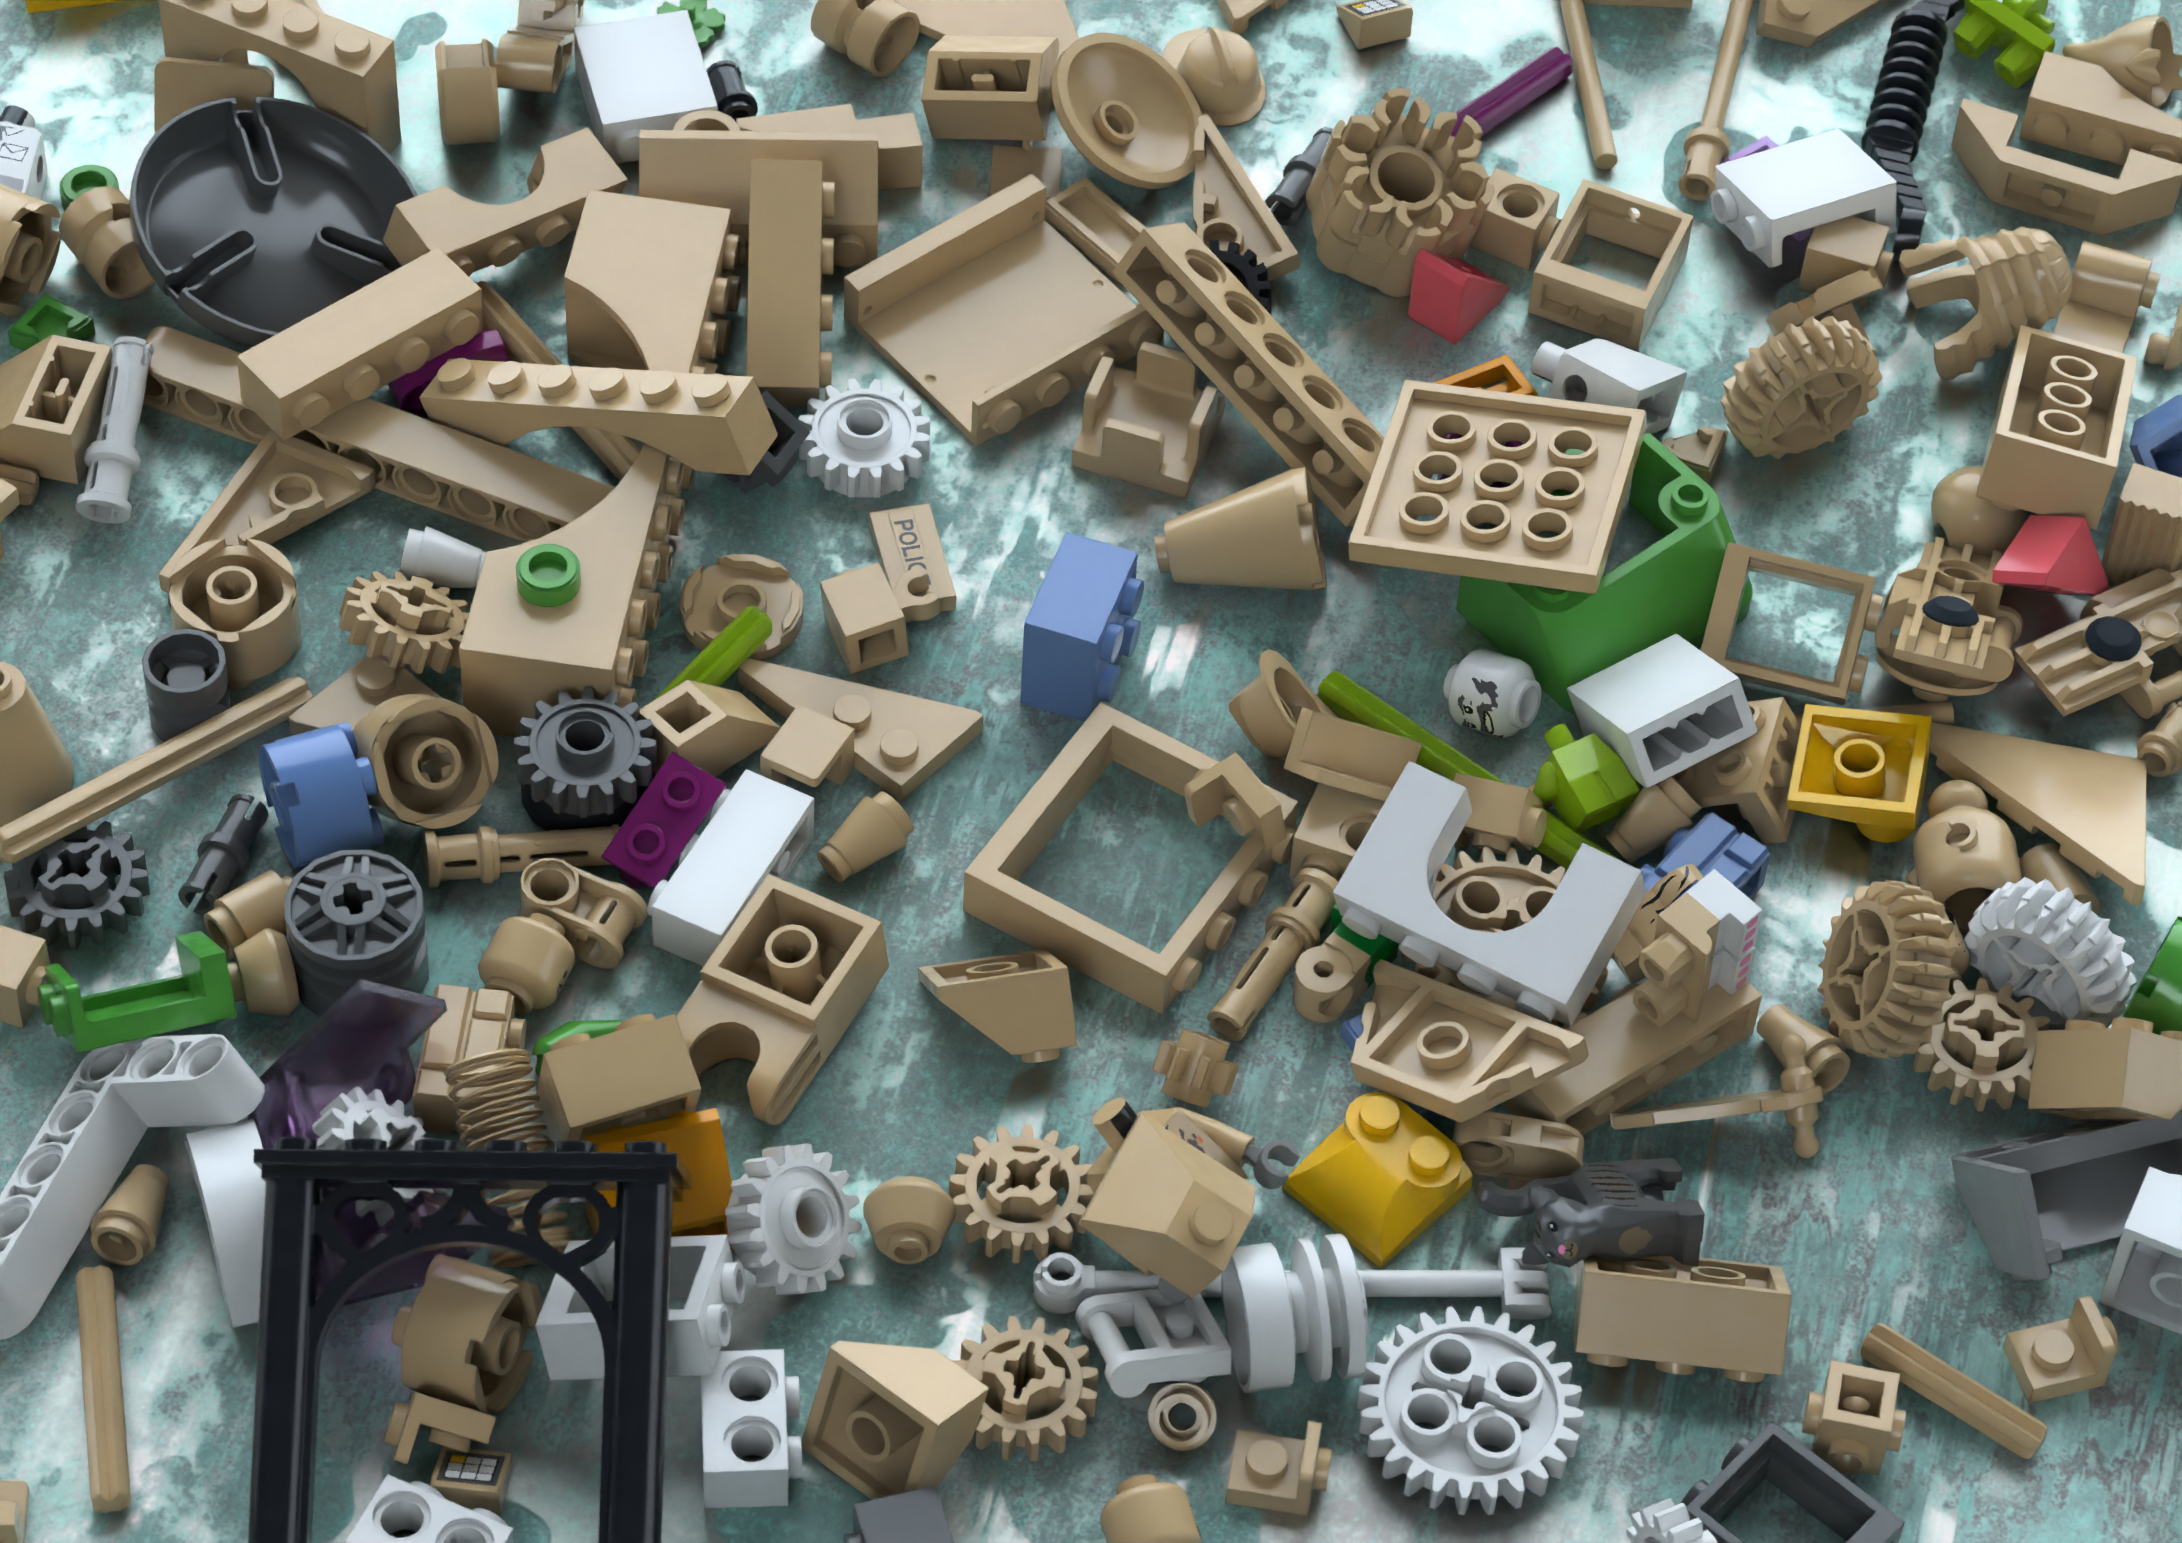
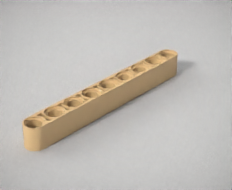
M155 327L145 339L146 344L151 343L153 345L154 351L148 370L143 404L258 446L271 428L241 399L237 355L241 354V352L171 327ZM369 398L356 401L325 418L317 426L305 429L293 436L373 468L376 483L374 488L524 543L538 539L566 526L592 509L614 489V487Z

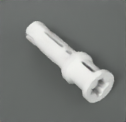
M131 336L119 337L114 341L112 364L105 391L99 433L97 434L96 441L92 442L85 451L84 461L89 466L84 493L77 497L75 504L76 511L80 515L101 523L116 524L130 519L132 506L127 500L132 475L139 471L141 465L138 450L135 449L138 424L140 423L147 385L146 380L154 348L151 343L146 344V340Z

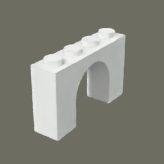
M1408 761L1333 891L1340 915L1343 916L1342 922L1352 931L1368 939H1376L1378 934L1399 943V949L1404 955L1423 966L1434 967L1435 963L1438 962L1458 972L1457 978L1467 987L1478 993L1490 996L1496 990L1516 1000L1515 1006L1526 1015L1547 1023L1555 1019L1571 1027L1646 895L1642 871L1582 843L1552 898L1545 908L1532 920L1517 928L1502 932H1479L1460 926L1448 918L1434 901V886L1441 866L1473 812L1466 787Z

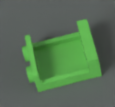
M202 931L175 936L182 975L81 997L78 983L58 963L45 966L48 984L38 986L37 988L44 1022L46 1025L52 1024L56 1036H63L79 1053L238 1017L226 953Z

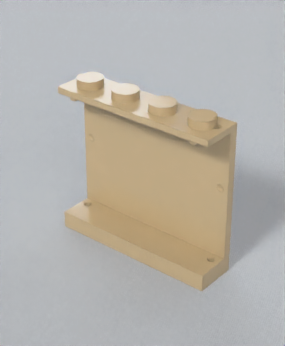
M1032 173L844 277V318L976 447L997 434L1009 432L1018 422L1044 407H1052L1058 404L1067 394L1090 382L1102 356L1115 359L1114 366H1118L1137 355L1143 342L1157 345L1159 341L1164 339V329L1140 303H1133L1045 220L1046 186Z

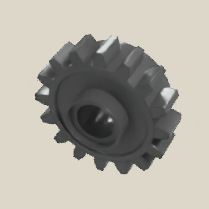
M584 687L581 699L572 700L565 690L558 691V705L552 707L548 703L539 700L535 703L536 719L522 717L519 722L520 737L514 738L515 764H517L518 781L520 785L531 784V799L535 802L544 800L553 807L554 813L560 814L565 812L579 815L580 818L603 813L609 815L614 813V809L620 807L625 802L633 804L637 801L638 786H649L652 781V767L657 766V742L653 739V723L651 719L640 720V706L636 702L620 708L618 706V692L610 691L603 700L594 699L592 687Z

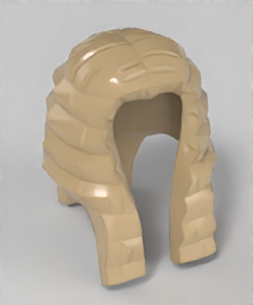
M2021 226L2013 231L2001 229L1995 236L1982 234L1975 240L1967 236H1961L1957 240L1944 238L1935 243H1922L1915 250L1905 249L1901 251L1899 262L1905 277L1938 268L1967 257L1971 265L1966 264L1960 267L1948 266L1940 271H1933L1921 277L1908 279L1906 284V294L1909 303L1915 309L1942 301L1963 298L1968 299L1977 312L1973 319L1958 332L1934 343V362L1937 373L1943 381L1954 380L1960 374L1973 372L1976 363L1989 362L1994 351H2007L2010 342L2017 339L2021 325L2041 329L2047 320L2057 318L2061 308L2068 302L2072 292L2070 266L2062 247L2046 231Z

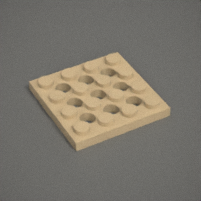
M1405 379L1348 542L1349 561L1597 594L1645 435L1646 410ZM1449 433L1463 435V437L1458 439H1444L1446 434ZM1508 441L1524 443L1518 447L1504 446ZM1568 449L1584 451V453L1579 455L1564 454ZM1433 474H1446L1450 476L1442 480L1430 479ZM1493 482H1506L1511 484L1510 486L1504 488L1490 487L1493 484ZM1554 490L1572 492V494L1566 496L1551 495ZM1419 515H1432L1437 517L1430 521L1416 520ZM1480 523L1498 525L1493 529L1487 530L1477 528ZM1542 531H1553L1560 534L1551 538L1538 536Z

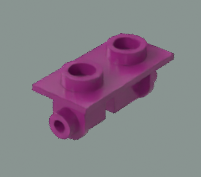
M671 752L602 854V859L621 869L622 872L619 877L629 886L641 890L644 884L655 889L657 884L666 878L686 845L726 788V783Z

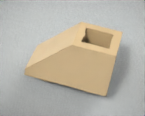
M686 680L640 709V720L651 719L653 723V739L657 742V766L652 767V773L655 775L670 753L673 752L716 777L770 743L780 729L776 723L741 692L691 680Z

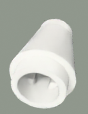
M428 526L425 527L424 532L409 529L399 572H402L406 579L411 580L412 576L427 578L428 581L433 582L432 587L474 589L477 587L486 552Z

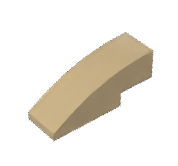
M843 104L736 118L741 131L878 132V190L922 187L923 144L914 113L856 120L852 104Z

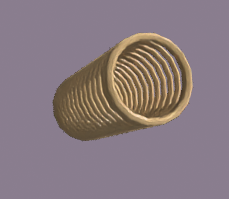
M518 1048L490 1051L460 1060L445 1070V1081L448 1085L453 1086L448 1095L454 1101H458L452 1110L455 1114L461 1116L456 1122V1126L464 1130L459 1138L461 1143L468 1145L464 1151H472L479 1146H485V1141L522 1140L527 1143V1146H530L527 1147V1151L534 1152L544 1149L550 1144L551 1141L547 1138L527 1139L541 1134L547 1128L543 1123L525 1124L538 1119L544 1113L539 1108L523 1109L535 1104L540 1099L535 1093L521 1094L529 1091L536 1085V1082L532 1079H518L528 1075L533 1069L529 1065L531 1060L528 1058L530 1055L528 1051ZM504 1063V1064L499 1065V1066H495V1067H491V1068H487V1069H483V1070H478V1071H472V1070H475V1069H478V1068H482V1067H486V1066H490V1065H494V1064ZM489 1086L467 1096L455 1094L463 1088ZM521 1086V1087L514 1088V1089H511V1090H507V1091H503V1092H498V1093H493V1092H496V1091H499V1090H503V1089H507V1088H511V1087ZM492 1101L470 1111L459 1109L466 1103ZM523 1101V1102L516 1103V1104H513V1105L504 1106V1107H499V1106H502V1105H506V1104H510V1103H514V1102ZM498 1115L475 1125L463 1124L470 1117ZM525 1116V1117L518 1118V1119H514V1120H511V1121L501 1122V1121H505V1120H508V1119ZM504 1129L478 1140L466 1139L468 1135L474 1132ZM523 1131H528V1132H524V1133H520V1134H516V1135H512V1136H507V1135H511V1134H515V1133H519V1132H523ZM484 1189V1194H485L486 1192L490 1191V1190H502V1189ZM516 1189L485 1200L489 1207L531 1200L533 1195L539 1192V1190ZM528 1202L510 1207L497 1214L512 1219L523 1217ZM564 1202L556 1203L549 1207L546 1211L558 1208L559 1206L563 1205ZM563 1211L543 1214L540 1229L561 1223L567 1219L568 1214ZM522 1220L515 1222L512 1231L517 1233L525 1232ZM567 1226L540 1230L543 1239L562 1254H564L568 1242L574 1238L570 1234L571 1228ZM492 1248L493 1250L487 1256L491 1260L489 1265L495 1269L515 1268L538 1263L522 1255Z

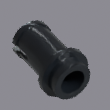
M729 60L717 61L710 65L706 71L718 111L731 116L735 121L736 118L756 116L758 112L757 101L751 93L746 91L739 66L736 67V64Z

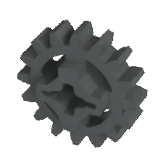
M107 821L102 822L95 831L87 830L86 825L18 862L12 863L13 869L4 872L10 914L12 917H20L22 931L30 934L41 928L42 937L46 939L47 946H51L59 936L67 937L71 950L78 949L81 938L85 936H91L98 946L105 944L104 931L110 927L119 933L125 934L128 931L126 914L142 916L144 913L142 897L150 895V883L143 849L134 850L132 835L128 832L120 834L113 839L111 822ZM120 875V880L116 887L115 877ZM39 881L40 889L35 892L36 883Z

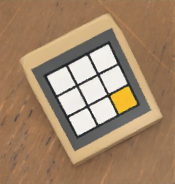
M1358 0L1337 6L1336 12L1358 50L1411 36L1413 9L1409 3L1403 0Z
M442 1446L431 1477L430 1486L451 1502L470 1510L476 1508L486 1509L502 1518L512 1464V1453L469 1449V1452L466 1453Z

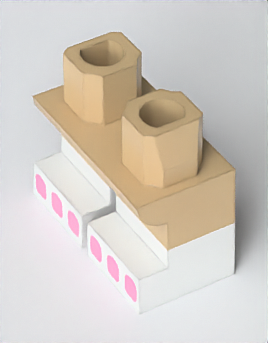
M1715 869L1712 870L1658 914L1654 942L1640 953L1639 966L1648 979L1634 991L1633 1004L1659 1027H1662L1680 1012L1696 1023L1700 1016L1703 994L1716 983L1730 995L1734 994L1750 980L1755 953L1754 945L1757 943L1763 909Z

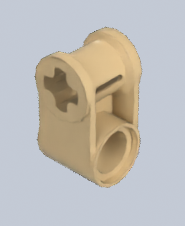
M542 858L530 863L523 870L520 879V916L529 918L532 913H540L555 919L564 927V937L572 945L575 956H578L592 966L602 969H612L618 966L624 955L622 945L632 929L642 926L648 917V905L633 889L624 884L607 881L570 865L564 860Z

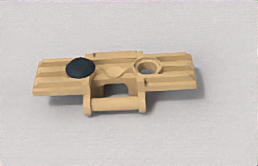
M1936 537L1935 543L1926 541L1918 567L1898 573L1886 596L1882 616L1875 632L1876 646L1887 648L1892 639V631L1901 627L1893 654L1894 658L1951 672L1959 678L1988 682L2005 680L2013 670L2014 656L2011 647L2012 643L2018 640L2022 633L2023 620L2016 610L1999 605L2004 584L1992 582L1993 569L2001 559L2003 552L1993 550L1992 556L1974 553V545L1965 543L1964 549L1961 550L1944 546L1945 538Z
M2157 568L2089 598L2080 614L2079 621L2014 649L2013 656L2019 665L2063 717L2118 693L2142 718L2149 719L2160 714L2163 705L2182 697V670L2154 683L2149 679L2154 662L2149 657L2154 655L2155 652L2172 645L2182 657V568L2174 572Z

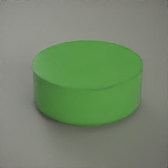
M82 165L71 169L62 177L59 184L63 210L66 211L68 206L81 194L94 188L110 186L120 189L117 176L110 169L100 165Z
M541 544L528 549L520 556L516 564L517 589L526 601L536 606L556 607L569 602L577 595L581 586L580 563L577 556L568 548L556 544Z

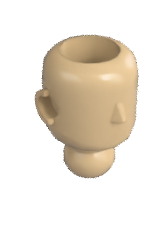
M1951 780L1938 786L1928 800L1927 812L1929 820L1924 822L1913 836L1912 853L1915 868L1906 875V879L1911 885L1919 886L1921 890L1932 892L1934 901L1943 903L1944 907L1953 913L1960 932L1968 933L1970 931L1968 923L1974 917L1975 910L1997 888L2001 889L2007 882L2016 884L2022 877L2016 841L2006 822L1988 810V800L1981 788L1970 781Z

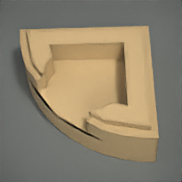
M1703 427L1698 428L1695 434H1688L1673 439V436L1664 439L1661 444L1704 482L1709 484L1726 446L1729 431Z

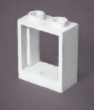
M727 1235L671 1237L669 1299H688L684 1309L669 1310L667 1377L711 1375L720 1348L727 1346L730 1341L731 1316L735 1305L741 1304L744 1300L746 1279L741 1262L733 1261ZM590 1240L569 1241L564 1254L584 1245ZM614 1241L605 1254L580 1268L596 1285L606 1301H612ZM556 1273L535 1324L550 1381L604 1379V1349L595 1318L580 1294Z

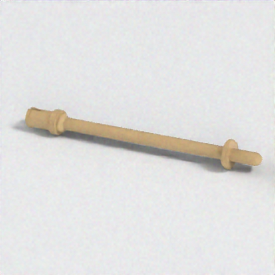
M1754 0L1730 1L1701 125L1692 129L1686 135L1683 150L1687 159L1683 175L1680 178L1679 189L1684 196L1692 200L1705 201L1709 198V194L1711 195L1712 191L1715 190V166L1723 164V160L1729 155L1731 143L1727 135L1722 131Z

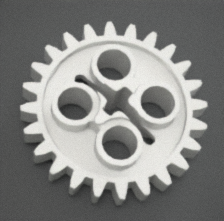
M1450 1306L1446 1309L1444 1324L1437 1325L1425 1312L1419 1315L1417 1334L1399 1324L1395 1329L1393 1345L1383 1341L1377 1344L1375 1361L1366 1362L1362 1380L1363 1386L1359 1388L1357 1409L1362 1411L1360 1413L1358 1431L1360 1434L1370 1435L1367 1447L1368 1457L1386 1456L1382 1473L1385 1479L1396 1477L1402 1473L1407 1476L1404 1495L1409 1497L1422 1487L1431 1490L1430 1508L1436 1509L1445 1496L1455 1497L1456 1509L1459 1515H1465L1470 1499H1479L1485 1512L1488 1515H1494L1496 1499L1499 1496H1504L1514 1508L1518 1509L1522 1506L1524 1486L1536 1495L1543 1496L1546 1492L1548 1477L1561 1479L1564 1476L1567 1457L1575 1456L1579 1439L1578 1434L1581 1431L1584 1411L1578 1409L1582 1393L1581 1386L1569 1384L1573 1368L1571 1362L1553 1364L1557 1347L1554 1341L1535 1347L1532 1344L1535 1326L1530 1324L1515 1334L1508 1330L1510 1314L1506 1312L1497 1319L1494 1325L1486 1324L1483 1310L1478 1306L1473 1310L1470 1322H1461L1455 1309ZM1449 1368L1459 1373L1447 1374L1441 1372L1438 1369ZM1503 1391H1517L1525 1396H1509ZM1415 1423H1430L1437 1428L1424 1429L1415 1425ZM1480 1446H1496L1503 1451L1497 1453L1490 1452Z

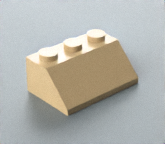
M1591 1255L1577 1263L1573 1327L1575 1352L1587 1353L1586 1360L1588 1362L1601 1366L1624 1367L1627 1366L1628 1358L1655 1361V1368L1657 1370L1671 1374H1695L1696 1366L1724 1369L1723 1376L1732 1380L1751 1383L1763 1382L1765 1374L1782 1375L1792 1293L1781 1266L1699 1257L1698 1266H1688L1680 1264L1673 1257L1669 1256L1616 1261Z

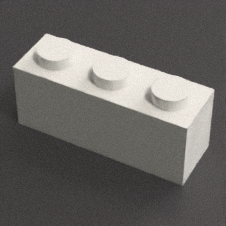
M747 769L732 790L724 789L712 808L710 822L702 834H694L680 856L678 869L669 881L661 880L650 897L647 912L652 917L653 945L704 967L766 876L771 874L786 880L813 840L814 797Z

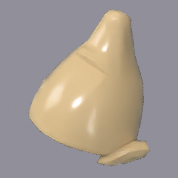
M2152 14L2136 18L2107 36L2101 35L2099 39L2089 42L2067 43L2063 46V56L2101 66L2118 84L2143 102L2157 109L2164 105L2173 90L2182 89V77L2179 74L2182 68V55L2174 53L2170 24L2164 16Z

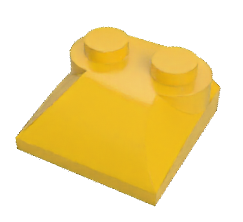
M1805 704L1787 796V808L1818 816L1855 822L1859 831L1864 836L1877 842L1892 843L1909 837L1916 830L1920 819L1928 773L1932 716Z
M1370 1092L1357 1097L1351 1102L1346 1111L1345 1122L1333 1131L1288 1175L1289 1178L1282 1188L1335 1232L1344 1235L1352 1246L1379 1268H1382L1471 1191L1473 1174L1463 1160L1456 1144L1402 1100L1388 1093Z

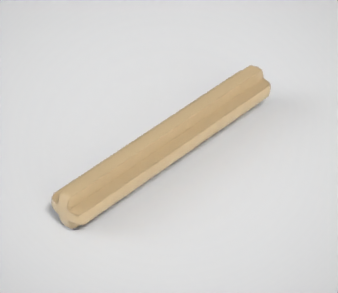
M100 1265L95 1268L84 1267L80 1269L75 1278L90 1493L94 1510L98 1513L106 1514L111 1511L122 1512L126 1510L131 1503L115 1283L113 1271L107 1266Z

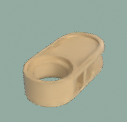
M1485 1111L1463 1123L1458 1121L1454 1123L1452 1141L1458 1147L1470 1171L1475 1174L1531 1182L1538 1178L1568 1176L1583 1165L1584 1137L1578 1130L1566 1124ZM1473 1141H1485L1493 1143V1145L1480 1144Z

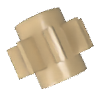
M1182 1028L1178 1043L1169 1039L1167 1041L1161 1040L1151 1069L1166 1075L1161 1092L1201 1107L1209 1106L1213 1093L1221 1096L1229 1095L1239 1068L1238 1064L1225 1060L1230 1044L1214 1036L1188 1028Z

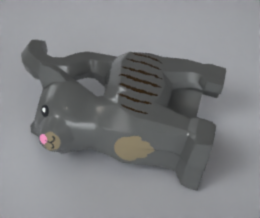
M1676 1158L1598 1162L1583 1165L1568 1176L1534 1179L1521 1189L1508 1190L1498 1187L1492 1181H1480L1474 1190L1480 1207L1488 1213L1498 1216L1518 1217L1529 1215L1536 1211L1533 1240L1522 1252L1521 1260L1526 1265L1536 1266L1551 1262L1571 1267L1591 1255L1616 1261L1669 1256L1682 1265L1698 1266L1700 1245L1703 1240L1704 1211L1696 1200L1679 1199L1669 1202L1664 1201L1662 1190H1675L1676 1182H1682L1683 1171Z

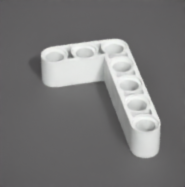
M203 1034L145 1037L92 1049L81 1061L0 1194V1340L11 1338L20 1333L36 1317L89 1228L92 1218L101 1208L147 1128L229 1125L247 1117L262 1101L265 1093L264 1084L224 1035Z

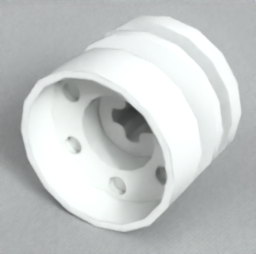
M1341 1233L1324 1235L1320 1241L1318 1255L1314 1244L1308 1238L1297 1239L1293 1244L1290 1272H1285L1278 1252L1271 1243L1236 1247L1226 1268L1221 1273V1291L1227 1340L1232 1349L1231 1360L1239 1386L1244 1393L1290 1387L1294 1380L1296 1355L1298 1354L1302 1355L1308 1373L1316 1384L1327 1382L1330 1379L1332 1363H1334L1337 1374L1343 1380L1360 1378L1365 1372L1367 1359L1368 1310L1363 1282L1357 1271L1347 1238Z

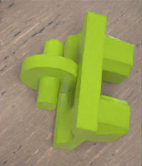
M1965 0L1966 15L1953 32L1954 46L1970 59L1977 60L1993 43L2003 50L1994 61L1996 74L2001 80L2018 89L2038 73L2045 51L2052 53L2056 45L2055 39L2050 36L2055 23L2044 16L2048 7V0H2003L2002 3L1997 0Z

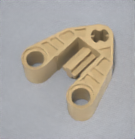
M519 0L517 26L508 29L507 33L500 37L495 61L497 87L555 94L572 59L574 27H580L585 0Z

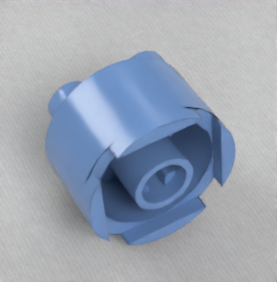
M349 722L326 726L261 745L262 749H259L258 760L268 807L274 806L280 826L275 827V831L284 855L293 869L308 866L315 859L340 850H369L384 845V833L379 816L374 808L369 809L367 801L368 796L377 794L375 776L369 759L366 756L355 759L358 748Z

